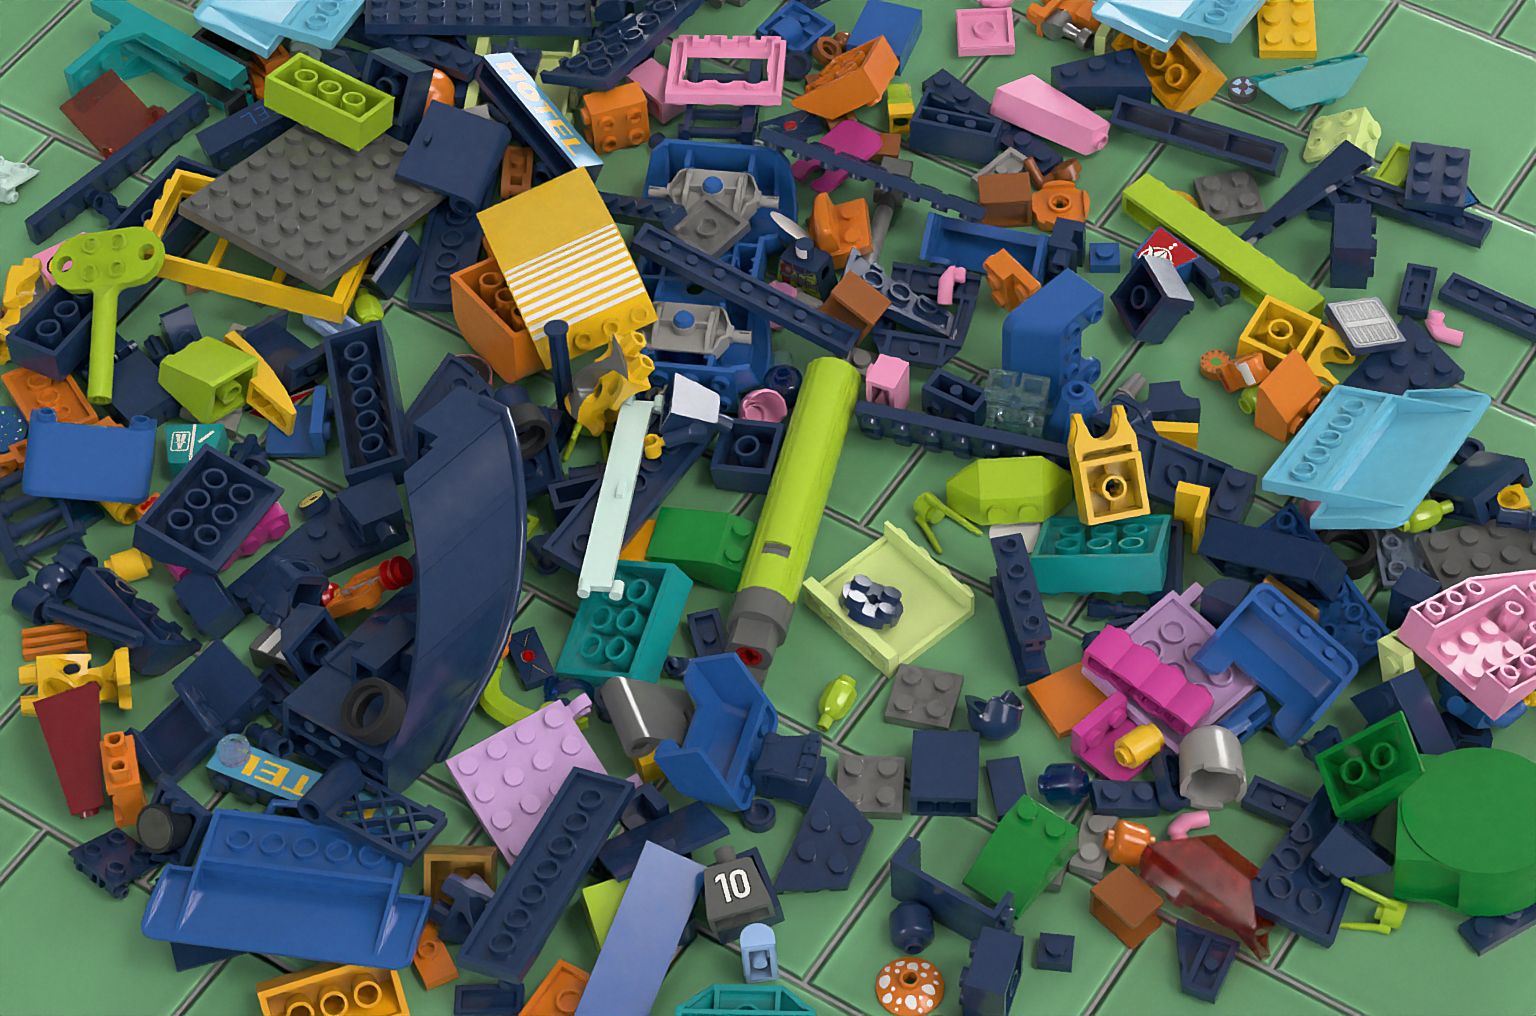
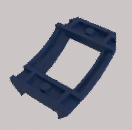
M893 262L891 274L893 280L897 282L900 278L909 284L912 293L918 297L925 295L929 299L937 301L939 278L946 271L945 269ZM966 273L965 282L955 283L953 286L952 303L959 304V308L949 339L895 331L897 322L882 315L871 332L879 354L900 358L903 361L909 362V366L930 370H936L938 367L942 368L964 345L972 321L982 275Z

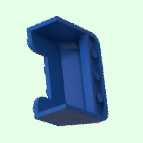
M1067 268L1010 312L1002 327V392L1012 400L1053 402L1060 389L1072 380L1093 384L1101 374V362L1095 357H1090L1087 360L1081 357V337L1084 329L1091 324L1097 323L1103 316L1104 294Z
M1267 583L1255 586L1191 658L1196 665L1210 675L1222 674L1233 662L1282 705V708L1272 719V727L1276 735L1291 748L1318 721L1355 677L1359 669L1356 658L1277 588Z
M736 652L692 658L683 677V684L685 690L696 702L697 707L681 749L672 739L662 740L655 751L653 759L680 794L731 812L747 810L756 791L753 771L759 759L764 735L768 732L776 733L778 728L776 709Z

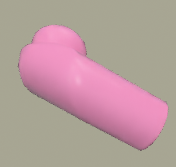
M956 265L950 266L939 278L937 304L952 305L953 286L955 283H964L966 280V269L964 267L956 268Z
M1431 310L1428 313V318L1425 319V326L1433 339L1460 347L1464 332L1447 328L1443 322L1444 313L1439 310Z
M1201 810L1177 816L1167 828V835H1170V843L1173 846L1185 844L1188 842L1187 831L1210 826L1208 811Z

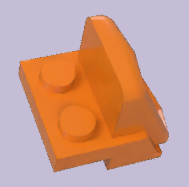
M826 192L820 193L815 197L807 234L812 238L814 247L828 252L832 256L835 270L844 268L852 247L862 252L861 255L874 252L868 204L864 197L835 206Z

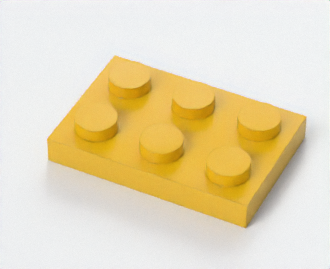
M1267 0L1256 13L1259 59H1316L1317 44L1314 0Z

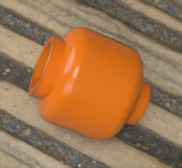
M1119 820L1112 829H1106L1102 847L1107 849L1108 858L1112 863L1120 865L1123 863L1125 866L1138 868L1145 861L1149 862L1155 848V836L1150 834L1149 828L1144 824Z

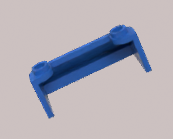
M47 407L39 408L38 410L32 409L22 478V491L28 495L131 504L147 501L155 465L157 419H150L144 415H135L131 418L129 428L57 422V415L54 409Z

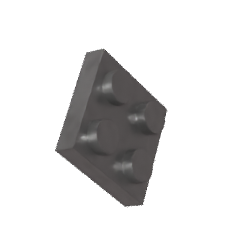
M1251 169L1193 179V188L1201 210L1205 211L1209 217L1222 226L1256 221L1266 212Z
M706 193L686 210L688 215L666 233L718 259L745 236L751 228L750 222Z
M900 663L884 715L885 723L919 730L935 729L937 731H950L963 687L964 675Z
M839 755L837 787L866 819L902 820L905 757Z

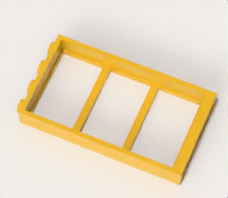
M176 169L172 178L166 180L161 200L157 199L155 201L153 215L150 220L147 219L143 227L153 231L161 240L182 197L189 198L214 181L215 178ZM220 237L207 265L165 254L163 266L156 276L342 324L373 253L342 275L333 297L283 285L282 282L287 272L278 267L271 281L218 268L231 243ZM150 249L145 253L144 260H149L154 255V249Z

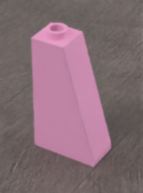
M1033 74L997 87L989 112L1000 119L1085 156L1103 149L1109 138L1107 134L1111 123Z

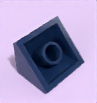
M398 231L396 236L374 251L360 284L391 299L423 251L406 231Z

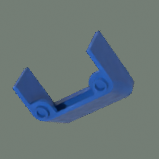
M929 212L919 259L933 262L932 268L947 270L948 267L956 265L957 268L964 267L967 270L987 273L983 268L984 261L1004 248L1043 285L1047 274L1050 236L1044 234L1036 235L976 222L971 223L966 220L945 217Z

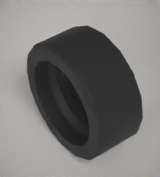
M530 403L517 404L510 407L517 432L522 428L531 426L519 437L523 461L539 453L549 442L552 435L551 425L537 405Z
M1371 529L1320 530L1318 536L1327 546L1335 541L1349 540L1359 544L1365 550V554L1360 558L1353 560L1340 559L1347 567L1346 573L1352 581L1361 579L1370 573L1375 565L1377 553V539Z
M370 677L361 680L350 689L341 706L340 720L343 729L350 736L365 744L375 746L385 743L397 733L406 715L404 695L395 686L383 679ZM383 695L384 705L381 714L374 723L364 728L363 716L366 708L372 700Z

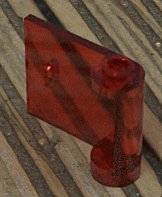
M112 69L59 108L105 159L109 158L168 113L163 107L155 105L147 108Z

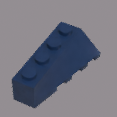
M85 567L69 598L75 603L78 610L132 628L144 634L143 646L140 649L128 647L129 663L136 673L143 676L148 674L164 675L202 648L203 644L196 638H192L189 641L181 635L183 628L175 621L169 623L159 617L157 614L160 609L153 603L136 598L138 591L110 568ZM110 641L113 644L114 650L126 647Z

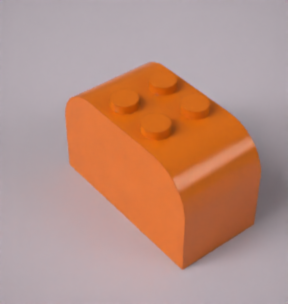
M495 256L450 275L453 312L461 334L472 349L505 382L514 383L546 369Z

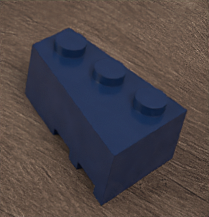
M1133 47L1051 67V86L1090 111H1096V107H1115L1118 95L1151 104L1152 85Z

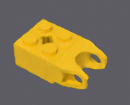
M1269 295L1265 296L1241 334L1236 352V357L1242 354L1261 352L1266 368L1272 372L1295 349L1300 352L1317 379L1325 380L1330 385L1327 386L1320 382L1322 394H1329L1333 387L1339 383L1322 364L1330 362L1353 364L1356 359V355L1351 356L1338 333L1334 329L1321 324V319ZM1337 348L1343 349L1348 355L1342 354Z
M1123 405L1112 406V416L1108 432L1099 438H1093L1089 434L1081 414H1070L1071 428L1067 447L1080 522L1094 525L1150 514L1141 452L1138 450L1136 434L1127 420ZM1108 481L1114 482V488H1110V493L1105 490Z

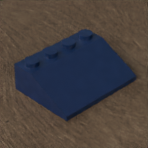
M205 443L136 523L132 546L158 562L216 575L283 495L285 489Z

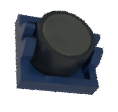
M169 777L159 779L150 804L143 807L138 814L136 827L137 835L142 844L141 851L143 853H152L150 857L152 861H169L172 865L191 867L213 814Z

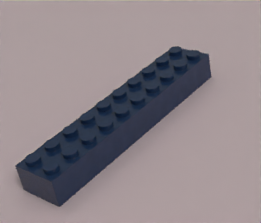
M178 155L107 231L128 227H143L147 219L150 220L153 215L155 201L157 199L161 200L166 180L172 178L176 169L215 179L226 172ZM182 197L180 203L186 200L187 198ZM179 205L161 239L164 244L165 254L175 257L204 228L178 214ZM155 276L148 283L121 291L118 295L117 321L153 284L158 276ZM56 283L6 336L11 362L62 382L90 352L93 293L71 294Z

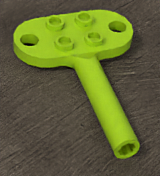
M128 227L80 234L69 238L61 244L53 256L51 264L52 277L60 287L71 294L93 293L87 401L92 404L105 405L112 401L118 295L126 288L148 283L158 274L164 263L165 248L163 242L153 231L145 227ZM150 249H154V255L149 260H144L145 253ZM72 261L71 268L66 272H62L64 264Z

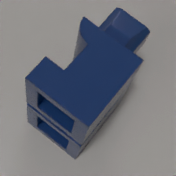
M1060 217L1056 218L1048 243L1047 279L1050 281L1067 268L1077 274V267H1083L1086 247L1085 222Z

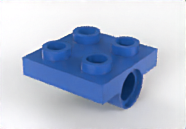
M797 0L788 2L756 28V37L760 40L761 36H781V40H786V55L796 49L803 50L809 54L812 52L813 45L820 37H830L835 33V23Z

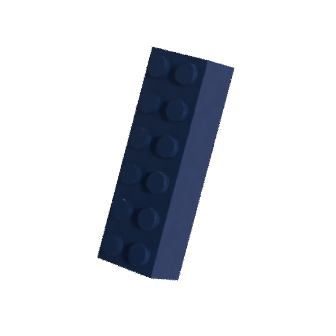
M381 319L323 337L344 474L350 487L390 471L393 474L396 486L404 484V472L413 465L393 345Z

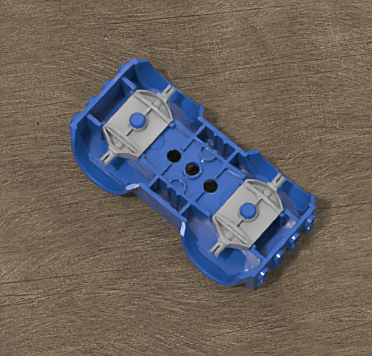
M664 138L663 142L652 149L642 198L681 204L687 210L707 193L750 222L751 230L718 259L764 282L769 256L784 252L795 240V237L780 227L770 215L772 211L780 213L798 225L797 191L790 160L781 151H776L766 146ZM634 226V237L638 234L642 227ZM640 255L637 271L659 319L635 330V332L644 335L647 343L639 353L648 356L653 361L655 367L647 376L651 388L660 387L664 389V385L669 384L674 374L677 373L690 380H695L702 386L718 393L720 396L719 412H738L742 393L760 387L768 379L772 359L770 321L703 287V292L698 295L687 293L686 289L697 283ZM648 390L634 394L636 400L648 401L645 398ZM658 394L652 395L650 401H654L655 396Z

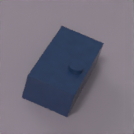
M1213 517L1209 519L1197 551L1219 575L1261 584L1270 574L1298 595L1335 603L1347 571L1345 564L1326 544Z

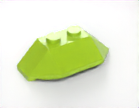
M1042 456L978 459L963 468L955 476L946 479L947 507L979 525L1044 522L1072 502V472L1062 469Z

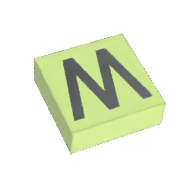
M1101 23L1095 34V56L1107 54L1111 43L1114 41L1115 29L1104 23Z

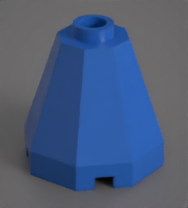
M1072 380L1060 389L1046 412L1044 440L1067 444L1071 428L1070 414L1072 413L1082 415L1083 422L1088 428L1089 434L1093 437L1092 426H1090L1088 418L1096 411L1102 410L1103 406L1094 389L1088 383Z

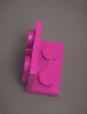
M1118 690L1072 728L1071 752L1106 780L1131 781L1152 763L1151 757L1135 769H1130L1127 766H1122L1114 756L1115 741L1138 726L1127 717V697Z

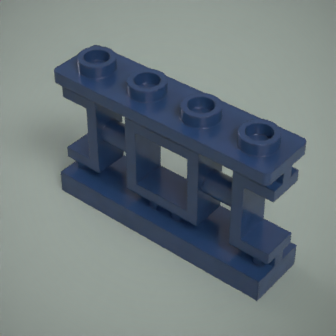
M1021 533L991 538V548L997 565V576L990 577V588L1018 685L1021 687L1051 675L1044 648H1046L1045 641L1052 638V632Z

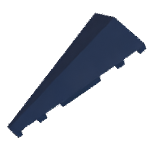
M1344 140L1330 150L1239 238L1252 245L1376 162L1372 156L1348 140Z

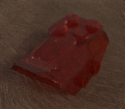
M1216 834L1147 844L1137 865L1141 870L1139 876L1145 882L1154 887L1158 884L1168 892L1166 895L1167 899L1177 907L1183 908L1185 905L1192 907L1210 920L1232 929L1250 948L1259 961H1264L1271 957L1269 933L1276 926V923L1257 914L1255 911L1251 881L1260 870L1257 866Z

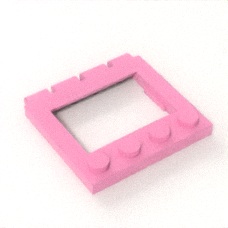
M679 35V38H673L665 90V103H674L676 105L704 104L706 106L716 104H732L734 106L761 105L764 107L781 105L786 60V40H781V36H761V40H756V36H733V39H728L727 35H705L704 39H699V35ZM687 57L768 59V81H761L757 84H750L746 81H732L724 84L719 83L717 80H704L700 83H692L688 80H683L686 72Z

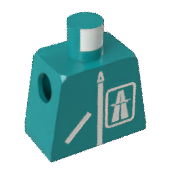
M224 424L166 425L168 464L173 480L205 443L226 455L229 441Z

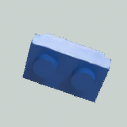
M327 385L314 387L312 405L294 406L297 414L292 435L287 436L269 421L265 447L269 457L327 456L328 440H332L333 435L331 416H335L333 398L329 397Z

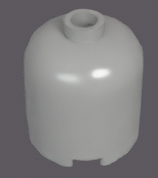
M1217 725L1197 727L1187 733L1180 743V795L1190 799V806L1201 810L1218 811L1223 809V804L1229 803L1234 799L1236 803L1240 802L1247 792V778L1241 744L1237 736L1225 727Z

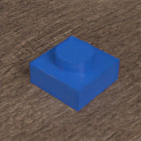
M1089 243L1090 273H1120L1119 243Z

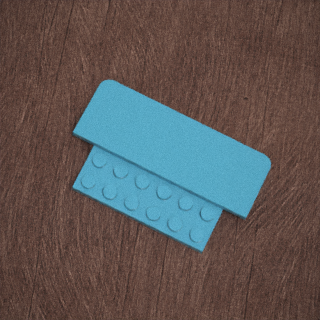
M203 0L194 11V20L202 27L268 59L285 37L293 41L315 45L321 49L332 50L366 8V0Z
M1098 0L1092 7L1091 12L1096 20L1166 53L1183 32H1187L1192 36L1211 38L1219 43L1231 44L1267 0Z
M1336 384L1262 478V490L1275 492L1278 495L1305 498L1308 501H1321L1322 503L1310 518V529H1391L1399 527L1409 520L1491 405V398L1485 393L1458 388L1406 390L1402 396Z

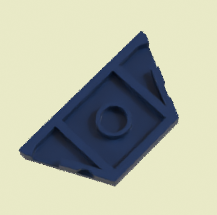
M1135 425L1131 426L1136 434L1138 450L1141 452L1147 495L1150 500L1174 509L1176 488L1179 481L1210 488L1209 497L1214 496L1227 466L1233 468L1232 465Z
M823 776L773 886L777 895L784 894V891L804 890L805 893L819 892L824 889L847 891L873 835V825L827 776Z

